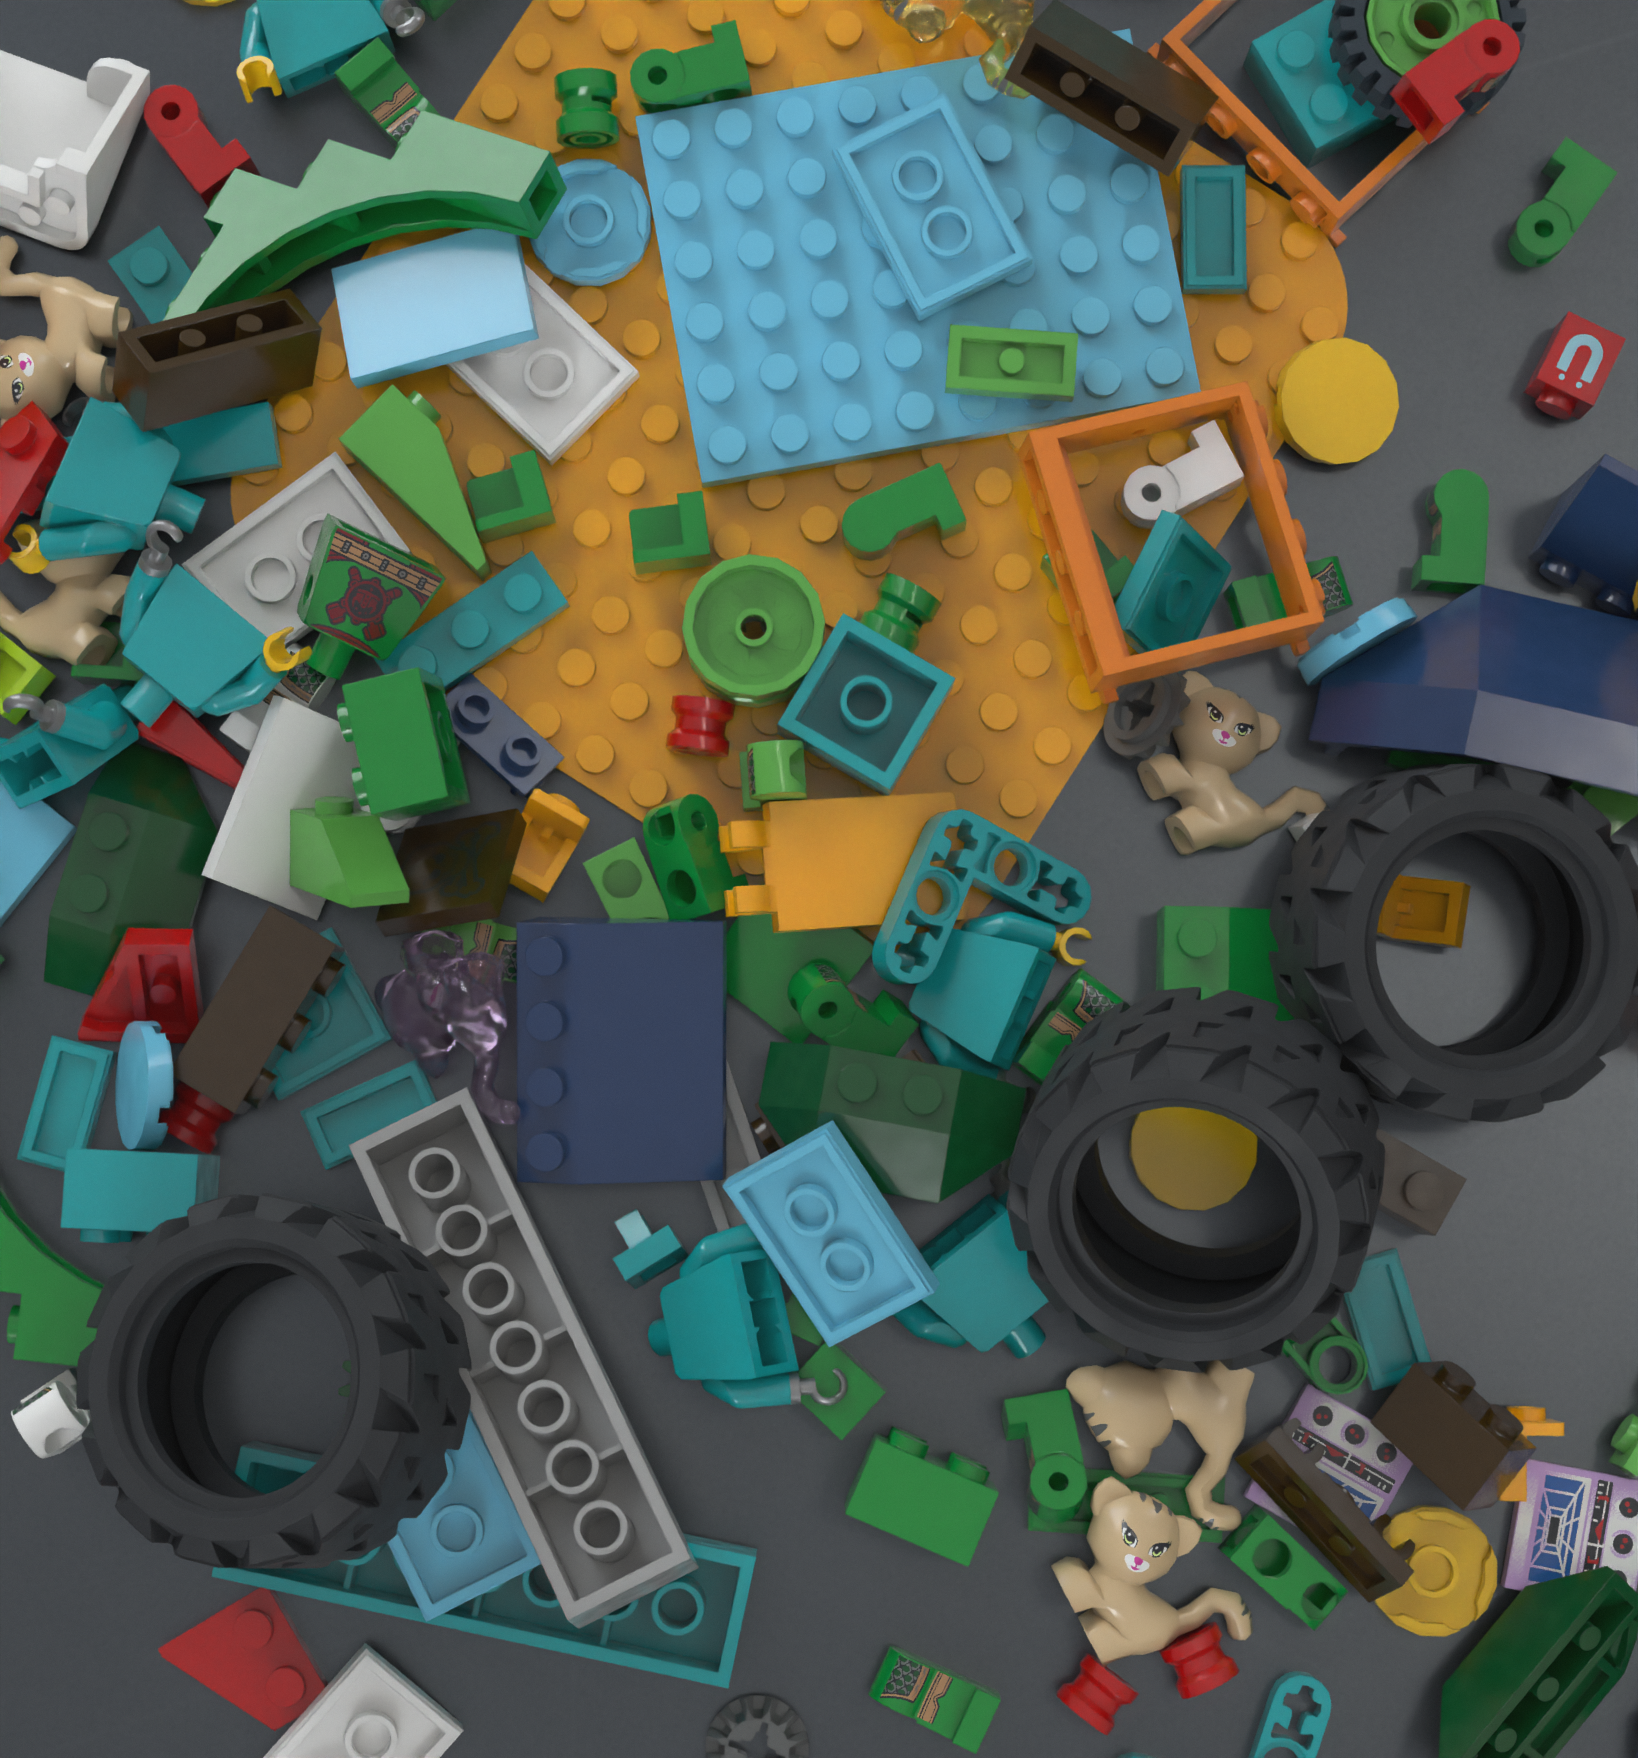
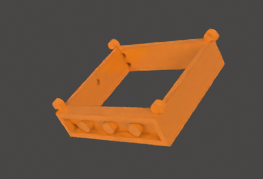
M1203 0L1162 39L1160 45L1156 42L1147 50V54L1219 96L1206 120L1208 125L1224 139L1232 136L1248 153L1246 160L1252 170L1269 184L1276 181L1292 198L1290 205L1296 215L1305 224L1310 223L1313 228L1320 226V230L1326 235L1331 245L1337 248L1347 238L1339 227L1428 143L1416 129L1342 200L1338 201L1188 48L1198 36L1237 1ZM1424 20L1414 21L1415 27L1421 35L1430 39L1439 38L1437 29L1430 22ZM1488 102L1482 109H1480L1476 113H1481L1490 104V102Z
M1248 381L1030 431L1017 453L1090 692H1098L1100 700L1104 705L1119 700L1115 687L1290 644L1291 650L1296 657L1304 655L1310 650L1308 638L1324 622L1323 616L1326 612L1323 606V600H1325L1324 591L1319 581L1310 577L1304 558L1307 551L1305 532L1300 521L1296 518H1291L1285 499L1288 489L1286 473L1282 463L1278 459L1272 458L1266 440L1268 435L1267 414L1264 406H1259L1258 400L1253 399ZM1225 419L1239 466L1244 474L1243 479L1287 617L1130 656L1068 454L1210 420Z

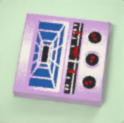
M1305 1383L1282 1423L1284 1424L1293 1418H1298L1302 1423L1293 1433L1292 1441L1303 1453L1314 1445L1321 1443L1325 1447V1452L1321 1460L1315 1463L1317 1468L1322 1473L1326 1472L1335 1483L1347 1489L1354 1498L1355 1504L1371 1521L1385 1514L1413 1463L1370 1423L1371 1420ZM1252 1478L1243 1496L1296 1526Z
M1529 1459L1527 1461V1502H1514L1500 1585L1504 1588L1522 1591L1528 1585L1608 1566L1636 1591L1638 1582V1480Z

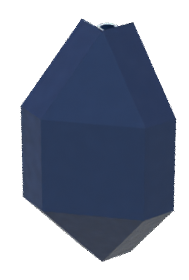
M1479 585L1326 675L1314 686L1319 688V694L1308 740L1326 744L1324 754L1338 756L1347 747L1352 746L1468 757L1494 764H1507L1555 778L1638 796L1637 620Z

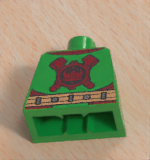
M327 513L297 607V614L301 621L320 632L312 648V655L305 663L326 676L340 680L355 649L378 660L385 661L439 591L446 578L435 565Z

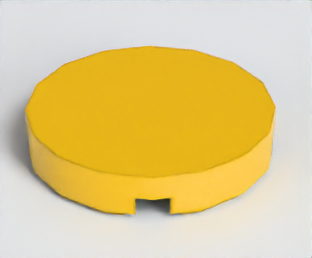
M1346 337L1313 342L1293 354L1280 371L1275 387L1278 388L1276 395L1277 404H1274L1275 421L1286 443L1305 459L1329 465L1358 462L1377 451L1393 431L1399 409L1397 382L1386 360L1367 344Z
M1185 1107L1152 1109L1138 1113L1134 1121L1129 1140V1159L1137 1180L1154 1199L1180 1210L1205 1211L1227 1203L1246 1186L1257 1162V1135L1227 1117L1205 1110Z
M1417 1505L1394 1514L1389 1525L1383 1530V1538L1392 1548L1408 1539L1415 1543L1413 1554L1405 1560L1414 1570V1573L1402 1587L1374 1600L1375 1604L1394 1624L1419 1636L1446 1637L1461 1631L1459 1629L1468 1626L1473 1620L1476 1621L1488 1609L1497 1587V1559L1486 1535L1469 1517L1445 1506Z

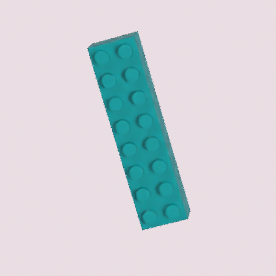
M253 1440L240 1447L235 1473L253 1488L268 1494L293 1483L312 1468L323 1455ZM683 1533L699 1567L698 1569L580 1629L567 1620L542 1564L426 1622L388 1542L357 1559L332 1561L328 1566L322 1568L213 1567L211 1577L729 1688L757 1549Z

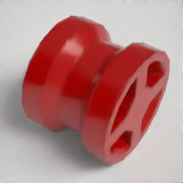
M673 696L671 711L676 716L675 729L667 734L666 748L691 755L728 757L730 742L725 737L726 724L734 718L735 704L701 696Z
M180 1081L175 1088L176 1101L171 1109L161 1111L157 1123H167L168 1133L186 1144L211 1155L218 1144L215 1134L223 1123L230 1122L236 1113Z
M1216 1622L1202 1624L1197 1629L1178 1636L1167 1647L1159 1650L1163 1661L1166 1664L1172 1665L1178 1675L1175 1686L1182 1699H1189L1217 1688L1231 1680L1240 1671L1234 1658L1225 1655L1220 1646L1222 1633Z
M1087 1652L1080 1661V1674L1072 1683H1064L1057 1691L1056 1696L1083 1720L1108 1736L1115 1726L1114 1715L1122 1705L1132 1704L1139 1693L1107 1665L1103 1667L1099 1659Z

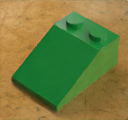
M1165 905L1157 911L1156 991L1201 987L1200 1000L1225 990L1237 991L1278 1005L1276 1020L1281 1022L1295 1020L1280 1003L1276 994L1269 960V951L1278 952L1277 942L1269 927L1271 909Z

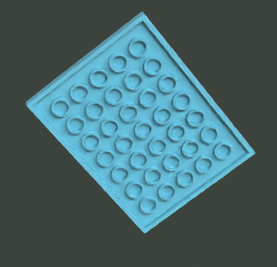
M1130 29L1112 32L1133 45ZM1019 48L635 116L702 487L707 488L1063 424L1201 392L1158 170L1008 81L1004 93L999 92L998 86L1005 77ZM999 76L997 86L993 88L992 83ZM1014 85L1011 95L1007 96L1008 88ZM946 93L1029 250L1033 261L1032 265L918 321L832 156V149ZM950 324L1078 333L1073 401L1062 402L945 393Z

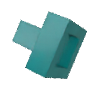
M637 1209L614 1222L629 1249L614 1257L613 1260L625 1281L635 1290L689 1256L680 1238L669 1225L654 1233L644 1216Z

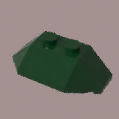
M132 743L108 760L88 793L49 915L44 982L93 996L128 928L191 929L207 879L206 876L201 874L219 830L182 758Z
M770 1042L758 1106L785 1145L796 1141L833 1120L882 1194L939 1204L1013 1155L1020 1127L1026 1088L962 1069L838 1046Z
M1608 1566L1525 1586L1442 1686L1439 1758H1555L1625 1674L1637 1640L1638 1593Z

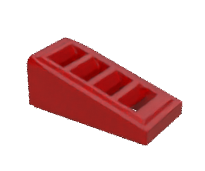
M173 700L150 728L141 721L136 728L139 731V735L146 741L169 754L182 758L187 764L236 790L245 766L194 715L178 702Z

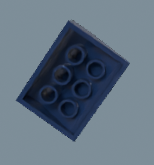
M1604 454L1563 492L1528 558L1541 565L1539 572L1550 581L1567 588H1573L1577 584L1597 595L1595 602L1602 609L1624 618H1629L1631 614L1638 617V608L1635 611L1632 600L1638 581V471Z
M537 917L516 922L517 1182L583 1185L726 1179L727 921Z

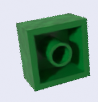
M415 667L342 685L345 703L337 705V715L345 741L347 743L355 742L360 767L352 768V781L356 797L362 807L369 805L371 815L400 821L470 804L441 678L420 667Z
M891 1426L888 1436L874 1431L844 1501L845 1514L968 1567L999 1494L994 1483L988 1480L990 1471L986 1470L987 1466L952 1451L947 1462L927 1453L929 1449L927 1440L895 1426Z

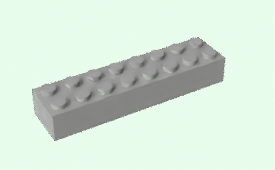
M467 1087L350 1144L351 1152L385 1225L397 1231L401 1235V1241L422 1252L450 1290V1294L444 1299L461 1315L471 1358V1369L459 1368V1374L471 1394L470 1410L567 1620L580 1629L698 1569L696 1560L488 1123Z

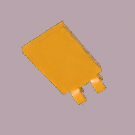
M955 792L773 801L763 804L764 821H730L728 825L720 826L721 853L762 850L764 885L735 886L733 890L724 891L726 917L771 914L773 933L882 926L923 827L937 813L956 810ZM958 827L945 829L944 836L951 840L949 853L950 851L960 850L959 838L957 837ZM945 860L930 861V865L942 868ZM947 869L952 874H954V871L952 869ZM927 878L922 881L917 889V903L926 914L934 915L942 906V890L931 879ZM964 902L955 922L966 919ZM907 919L905 920L907 925H912Z

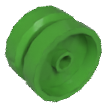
M748 554L722 561L699 579L686 601L682 631L691 668L708 691L735 705L761 708L784 702L797 692L823 648L825 618L818 593L802 572L778 558ZM752 621L760 622L762 632H765V634L756 640L746 638L742 633H747L746 623Z

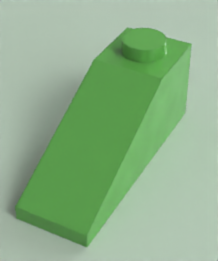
M392 384L339 440L350 456L472 572L484 581L492 572L446 442L439 428L435 425L442 417L417 391L414 390L406 397Z

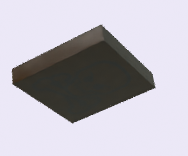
M515 808L405 829L396 859L409 888V903L380 905L375 923L384 936H395L498 918L527 825L519 810Z

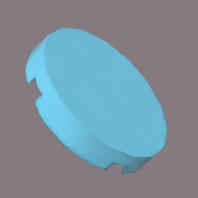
M576 159L558 166L557 168L567 187V191L537 239L529 238L537 260L554 277L576 286H603L625 277L642 260L651 240L652 214L642 186L625 171L618 169L617 165L602 159Z
M1396 597L1359 616L1357 622L1336 635L1332 633L1298 660L1297 667L1302 673L1301 676L1308 686L1317 684L1326 675L1409 627L1417 619V615L1412 607L1407 604L1404 598L1399 599Z
M134 1021L129 1023L122 1036L118 1052L115 1078V1106L122 1143L129 1151H151L157 1149L163 1142L168 1130L167 1123L157 1122L160 1108H169L170 1101L173 1100V1062L169 1040L166 1039L165 1033H160L162 1027L157 1021Z

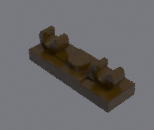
M1293 1418L1281 1426H1276L1248 1443L1234 1459L1368 1603L1405 1584L1414 1573V1570L1405 1560L1413 1554L1415 1543L1408 1539L1394 1548L1389 1545L1383 1538V1530L1392 1519L1387 1514H1383L1371 1521L1355 1504L1354 1498L1349 1491L1340 1484L1335 1483L1326 1472L1322 1473L1315 1465L1323 1457L1325 1447L1318 1443L1303 1453L1292 1441L1293 1433L1302 1424L1298 1418Z

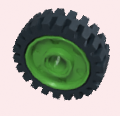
M1336 0L1328 29V38H1333L1329 49L1332 63H1340L1341 67L1337 76L1343 86L1350 83L1354 86L1355 90L1351 97L1360 106L1369 101L1375 106L1372 115L1383 121L1389 114L1397 117L1396 126L1410 128L1413 125L1390 95L1402 76L1460 33L1484 19H1497L1508 24L1515 31L1519 39L1521 52L1526 34L1521 33L1527 22L1526 9L1518 8L1517 5L1520 0ZM1424 20L1430 22L1437 29L1439 38L1430 39L1421 35L1416 29L1414 21ZM1519 58L1495 88L1486 92H1471L1458 102L1465 111L1456 123L1461 122L1468 114L1470 116L1474 115L1499 92L1514 70Z

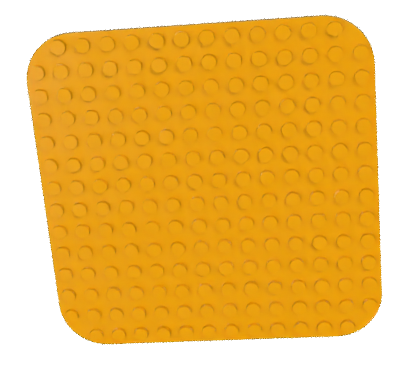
M532 0L454 120L550 151L557 167L576 159H602L617 165L618 169L625 171L629 176L631 175L642 186L651 208L635 116L646 115V113L638 106L630 82V70L633 62L641 53L650 49H664L676 53L681 50L714 43L711 26L736 20L753 96L1017 49L1020 47L1025 36L967 0H908L906 5L908 11H902L897 22L894 19V11L897 6L894 2L892 3V0H885L886 5L891 7L888 15L884 10V0ZM914 5L924 10L930 19L929 24H925L915 17ZM916 21L922 25L920 31L912 30L909 22ZM577 68H597L616 74L617 98L612 102V113L618 117L619 141L617 143L602 148L577 149L562 146L557 142L556 120L562 115V105L555 99L554 77L558 73ZM1196 142L1193 143L1190 150L1169 177L1158 171L1180 287L1182 165H1231ZM1245 173L1247 289L1245 293L1182 294L1200 390L1205 391L1248 381L1253 399L1258 400L1259 406H1264L1267 414L1268 435L1266 440L1273 458L1285 440L1275 421L1274 404H1277L1276 395L1278 388L1275 387L1279 373L1294 353L1311 343L1344 337L1348 312L1347 289L1340 261L1333 246L1319 226L1313 228L1310 223L1305 224L1293 211L1289 200ZM652 208L651 240L642 260L625 277L603 286H576L554 277L537 260L529 238L519 235L524 263L639 371L640 376L552 466L446 365L357 389L350 379L337 299L335 297L318 323L322 330L313 386L274 396L266 401L274 409L282 468L233 476L231 479V508L235 525L325 458L336 452L411 553L435 565L446 578L439 591L403 638L527 553L533 551L568 601L570 607L476 670L472 675L565 757L555 767L556 769L642 824L647 812L652 808L689 794H698L710 802L717 814L719 827L728 825L730 821H764L763 811H743L739 752H746V746L751 743L787 740L778 735L777 724L794 695L784 702L761 708L735 705L734 718L726 724L725 737L730 742L728 757L691 755L666 748L667 734L675 729L676 716L671 711L673 696L690 695L723 700L708 691L692 670L682 631L686 601L703 575L722 561L748 554L778 558L802 572L818 593L825 618L824 646L842 614L844 613L859 622L865 611L873 610L879 600L877 589L886 573L895 574L920 586L941 602V606L932 622L923 624L917 635L920 643L914 654L955 678L950 694L890 795L955 792L956 810L964 809L973 812L1027 843L1030 841L1102 728L1109 704L1104 705L1101 702L1098 692H1090L1060 592L1040 569L1042 557L1047 553V549L1017 453L1030 431L1051 426L703 488ZM446 227L396 234L373 241L361 260L468 231L472 228ZM392 384L406 397L414 390L417 391L441 415L442 418L435 425L439 428L446 442L474 524L476 518L467 490V482L471 479L513 468L510 456L534 450L556 523L484 544L480 538L492 572L484 581L472 572L350 456L339 440ZM1215 419L1238 463L1225 419ZM1210 421L1068 454L1090 528L1117 560L1126 555L1131 563L1135 565L1152 529L1139 528L1133 525L1123 514L1121 496L1130 474L1138 468L1147 465L1162 467L1191 452L1192 450L1187 443L1191 432ZM937 463H941L966 518L965 531L941 540L934 525L897 541L890 553L881 559L868 561L852 555L844 545L842 536L843 515L849 505L859 498ZM1242 479L1239 487L1181 516L1214 549L1249 497L1244 479ZM702 491L712 565L636 575L632 554L633 545L629 513L634 509L678 504L677 494ZM756 621L746 623L747 633L742 632L746 638L751 640L759 639L765 634V632H762L760 622ZM1127 644L1130 656L1139 654ZM456 684L455 686H453L452 688H450L449 690H447V691L445 692V694L447 695V694H448L452 689H454L458 684ZM804 750L807 800L883 796ZM959 839V848L961 850L964 847V842ZM762 850L725 853L733 877L745 873L749 885L764 884ZM1007 850L1001 851L994 863L995 875L1001 883L1004 882L1017 861L1015 855ZM971 885L964 900L966 919L955 922L953 928L960 930L968 919L978 917L993 897ZM914 925L917 926L915 933H929L930 929L928 927ZM881 926L857 929L875 942ZM901 944L895 946V953L897 952Z

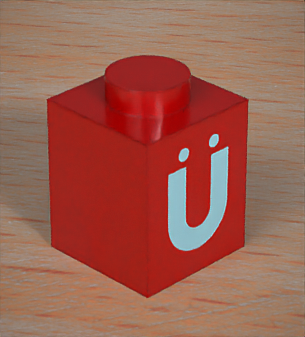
M1568 311L1554 328L1523 393L1536 398V406L1553 417L1568 420L1573 416L1580 420L1595 405L1626 338Z

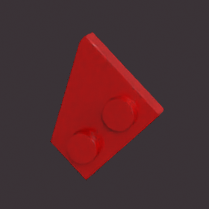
M33 401L16 416L8 419L0 428V565L8 559L13 550L4 542L5 537L21 511L24 514L33 516L45 496L48 482L56 475L69 446L68 441L50 417Z
M128 928L82 1016L78 1030L79 1041L121 1042L129 1023L134 1021H157L162 1027L160 1033H165L169 1043H187L204 1015L193 929Z
M262 1587L257 1588L158 1648L162 1658L274 1731L299 1717L329 1684L276 1591Z

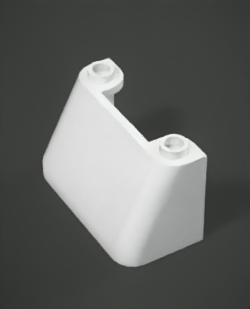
M0 50V226L67 250H79L86 246L97 228L144 111V105L150 94L149 70L136 66L124 59L101 58L89 70L86 82Z

